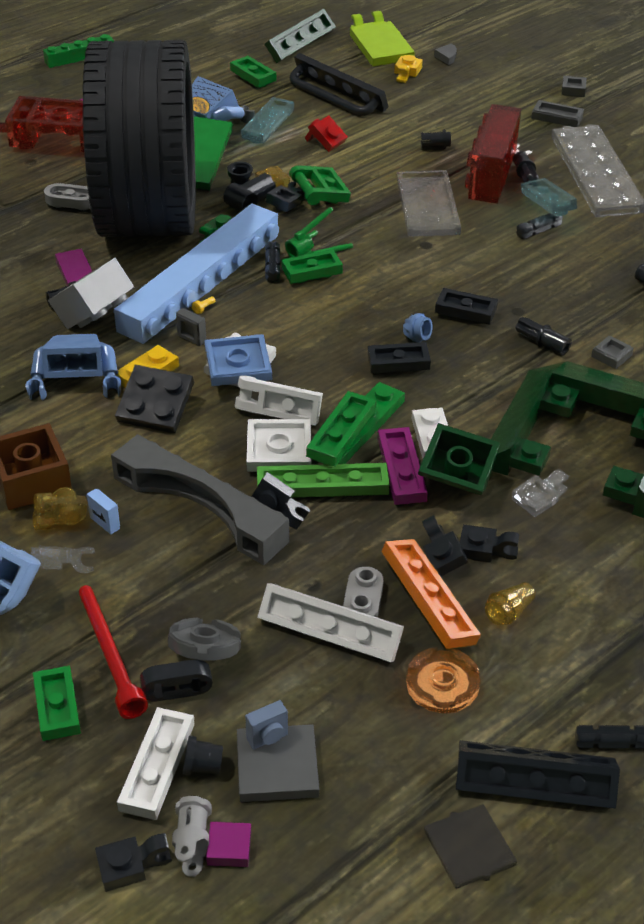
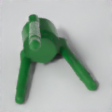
M332 207L326 209L306 227L295 233L293 238L285 242V249L291 258L332 249L335 252L353 248V244L348 243L311 251L314 247L312 238L318 234V231L314 230L309 234L307 233L333 211Z

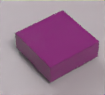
M210 822L209 845L206 857L207 865L248 867L252 832L251 823Z

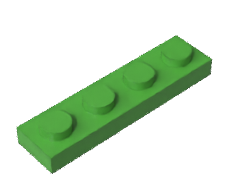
M387 463L337 464L336 467L329 464L257 466V486L268 472L295 490L291 497L389 494Z

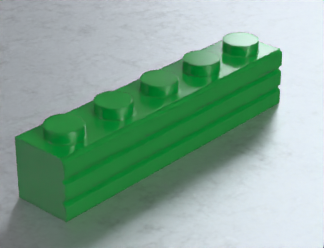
M103 34L97 38L89 37L83 41L76 40L70 44L63 43L57 47L50 46L47 49H43L44 62L49 68L82 61L85 59L87 45L91 41L114 42L110 35Z

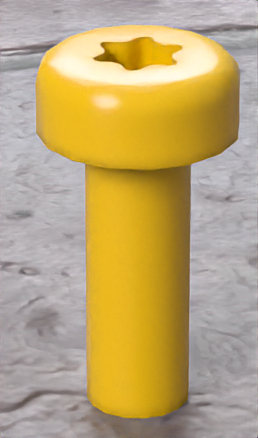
M211 296L203 301H194L192 303V310L196 314L203 313L205 307L215 303V298Z

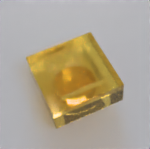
M270 166L255 172V177L263 173L271 175L276 187L280 185L288 187L290 183V177L278 166Z

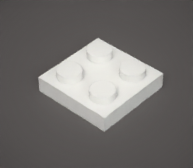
M248 419L247 472H257V466L311 465V458L306 457V447L311 441V419Z

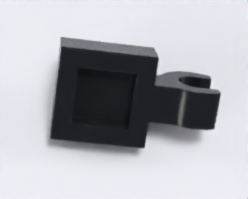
M268 472L251 496L260 503L281 512L285 517L289 518V526L296 530L310 511L306 505L291 498L295 490Z
M434 515L422 521L432 541L423 546L427 558L440 577L468 563L459 539L453 531L445 534L441 524H438Z
M463 524L459 542L467 559L492 562V557L495 555L513 560L517 559L519 534L516 532H504L497 536V529Z
M165 833L149 837L141 846L137 845L136 837L134 836L95 848L105 892L146 880L144 869L172 862Z

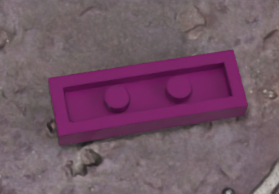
M409 427L378 430L377 439L383 462L387 463L389 486L394 505L427 502L428 492L423 476L418 475L420 464Z

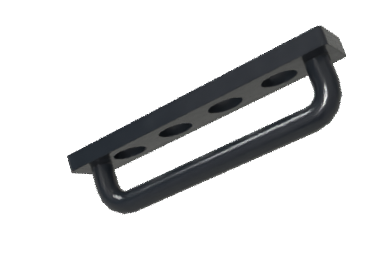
M301 53L294 57L297 67L291 72L289 77L293 86L357 116H366L375 109L385 112L389 107L383 90ZM301 75L308 77L366 105H355L301 80L299 77Z

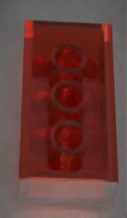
M492 104L489 113H484L482 125L479 126L477 138H474L472 151H469L467 166L471 167L470 173H467L465 188L469 189L468 199L499 203L513 163V156L517 151L521 108Z

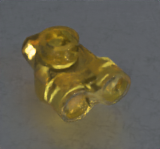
M63 487L56 490L53 494L51 492L34 494L33 526L35 530L51 529L52 525L62 523L74 525L80 520L86 519L87 499L85 496H77L76 492L71 488Z

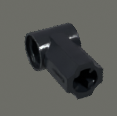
M263 173L242 185L231 183L226 188L223 199L227 205L241 212L250 204L257 205L259 201L266 198L267 193L276 188V184L272 180L271 175Z

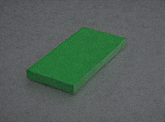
M194 116L196 189L210 191L232 131V122Z

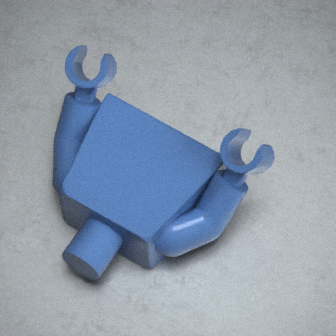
M97 334L53 336L44 346L37 348L34 352L30 374L32 379H29L25 384L29 399L32 400V395L36 391H39L41 400L46 398L47 392L42 379L105 376L103 379V395L108 398V389L110 388L116 389L119 397L121 395V379L116 376L118 370L115 351L110 345L99 342Z

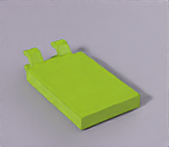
M381 11L371 13L374 17V22L363 23L361 14L351 15L354 25L350 27V36L372 67L396 63L404 55H415L414 50L391 21H384Z

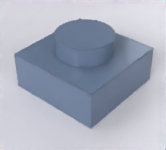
M281 700L245 715L246 739L253 750L266 744L276 743L282 737L288 735V711Z

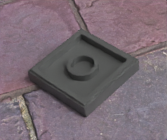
M314 724L288 726V735L282 737L276 743L266 744L254 750L246 739V728L237 729L240 802L319 797Z

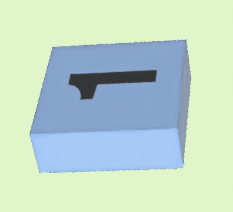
M94 489L87 493L90 518L109 534L120 529L118 505L99 489Z

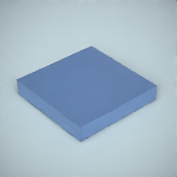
M264 334L204 340L211 386L238 384L239 376H251L262 381L272 380V369Z

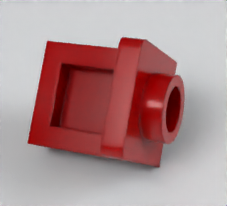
M329 115L322 120L319 118L315 119L308 126L309 132L305 136L307 142L316 137L328 152L343 144L348 138Z

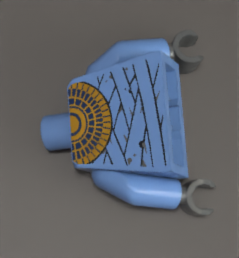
M199 76L192 84L193 113L195 117L222 121L240 119L243 123L254 122L255 111L249 110V107L246 105L239 107L233 90Z

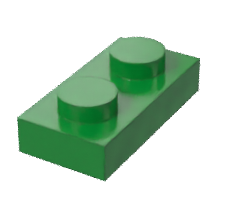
M250 56L230 62V71L250 82L255 87L262 88L267 86V84L277 81L275 71Z
M334 249L282 259V270L290 284L342 274L343 264Z
M70 665L33 672L42 741L81 734Z

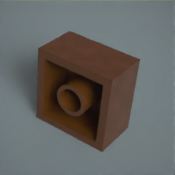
M50 423L0 436V491L8 510L72 493L68 462Z

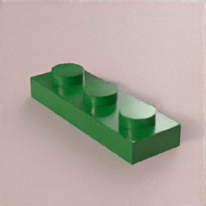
M348 391L307 445L306 457L336 467L375 412L377 400Z

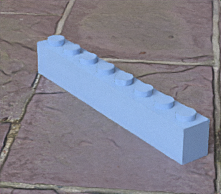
M250 204L114 308L116 332L142 344L147 342L176 319V312L182 308L188 309L191 307L194 301L199 300L206 293L210 292L216 285L264 248L267 242L276 239L279 233L278 213L255 204Z

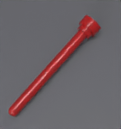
M84 585L79 589V596L118 691L115 697V704L118 712L125 719L139 717L148 708L146 696L140 687L131 683L94 592L90 586Z

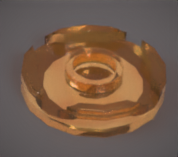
M438 647L428 648L418 653L409 663L406 677L409 695L418 705L429 711L451 713L458 712L472 704L478 696L480 672L477 664L470 656L453 648L447 649V651H437Z

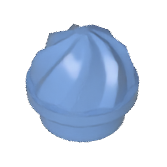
M416 313L405 319V324H403L404 335L413 342L428 340L432 334V321L429 317H425L424 314Z

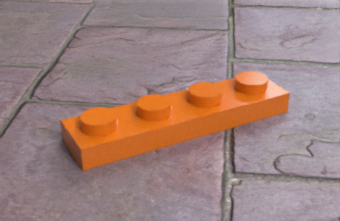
M415 539L386 541L381 552L445 648L451 649L476 645L481 634Z

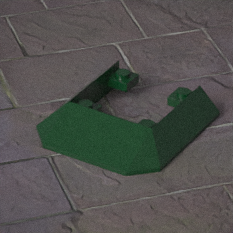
M568 361L529 370L491 440L500 442L493 472L508 476L511 469L515 468L540 476L550 457L551 447L527 440L542 410L569 418L578 400L636 416L629 436L644 440V383ZM613 466L604 485L602 495L634 505L632 515L644 518V474Z

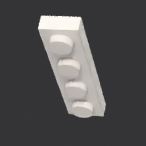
M267 583L257 617L389 662L395 660L404 629L402 625L272 583Z

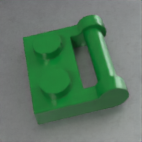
M297 165L290 169L289 175L291 179L299 184L305 193L306 201L310 205H316L320 201L332 204L349 202L351 192L332 167ZM308 179L312 181L316 188H313Z

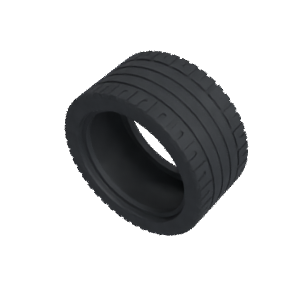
M144 40L130 42L91 41L86 48L83 70V138L89 203L96 233L100 237H120L121 235L123 237H135L137 235L169 236V234L172 236L192 235L195 224L196 201L195 136L192 80L187 42L185 40H164V42L161 40H148L147 42Z

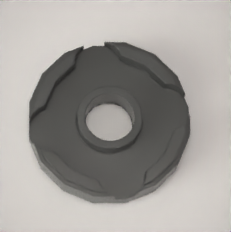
M189 618L178 621L170 627L168 634L169 648L176 654L187 658L221 660L236 655L241 648L240 631L232 624L221 620H212L211 625L202 624L203 619Z

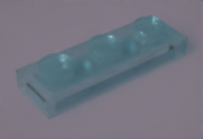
M272 97L241 130L242 139L256 144H264L294 111V102Z
M546 178L521 183L522 194L554 216H563L568 211L577 209V199Z

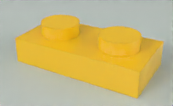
M157 345L120 368L116 376L121 379V385L126 388L135 365L173 371L179 367V357Z

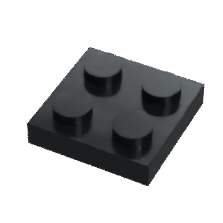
M135 365L115 414L117 422L176 433L194 385L193 376Z

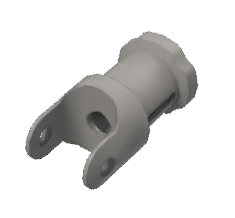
M199 796L182 797L175 805V812L178 815V826L172 835V845L175 848L177 860L183 862V873L188 877H194L202 871L203 858L207 853L209 845L206 823L207 817L211 815L212 806L207 799ZM191 866H196L194 870H189Z

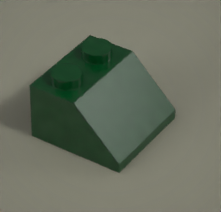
M438 423L419 468L418 475L482 495L492 474L500 442Z

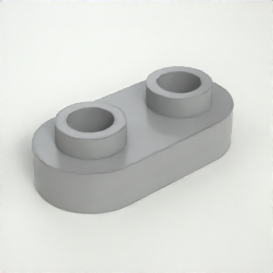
M54 183L44 189L45 201L53 207L75 208L81 211L90 209L87 186Z
M359 567L353 570L348 578L343 607L378 618L383 592L382 574L372 567Z

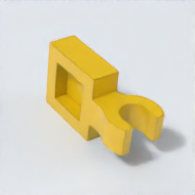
M413 55L401 56L395 64L394 73L399 74L396 81L406 83L409 76L416 77L422 69L423 59H418Z

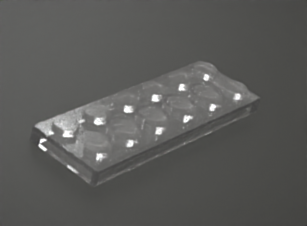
M588 124L583 127L564 126L552 130L551 138L595 217L644 213V199L599 125Z

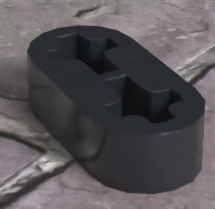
M202 660L155 665L148 667L140 674L141 689L146 699L150 701L197 696L209 691L213 684L210 666Z

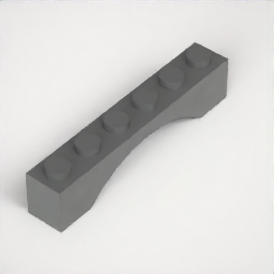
M137 434L111 454L114 479L136 492L173 494L205 506L227 525L235 539L237 550L258 563L265 565L289 543V518L285 517L281 512L260 503L254 497L233 488L229 483L208 474L204 469L183 460L179 455H174L165 450L157 443Z

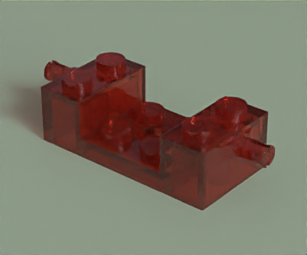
M19 96L5 123L0 122V132L7 133L9 147H18L20 149L34 148L41 133H63L68 136L79 135L81 152H84L83 100Z

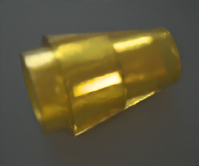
M522 582L494 592L485 603L486 615L496 625H510L535 599V591L530 584Z

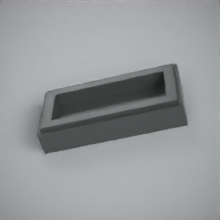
M538 100L532 110L531 119L577 128L583 118L584 109Z

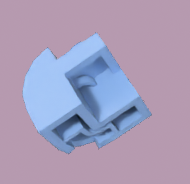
M0 541V615L15 608L26 596L41 565L40 561L23 550H17Z

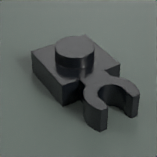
M290 182L288 188L280 185L269 191L266 203L273 205L279 211L288 212L301 204V200L305 199V193L302 189L295 188L296 182Z

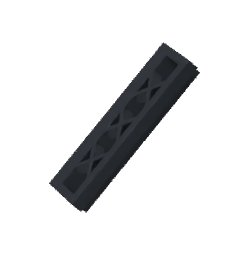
M459 740L456 790L616 809L620 768L615 758Z

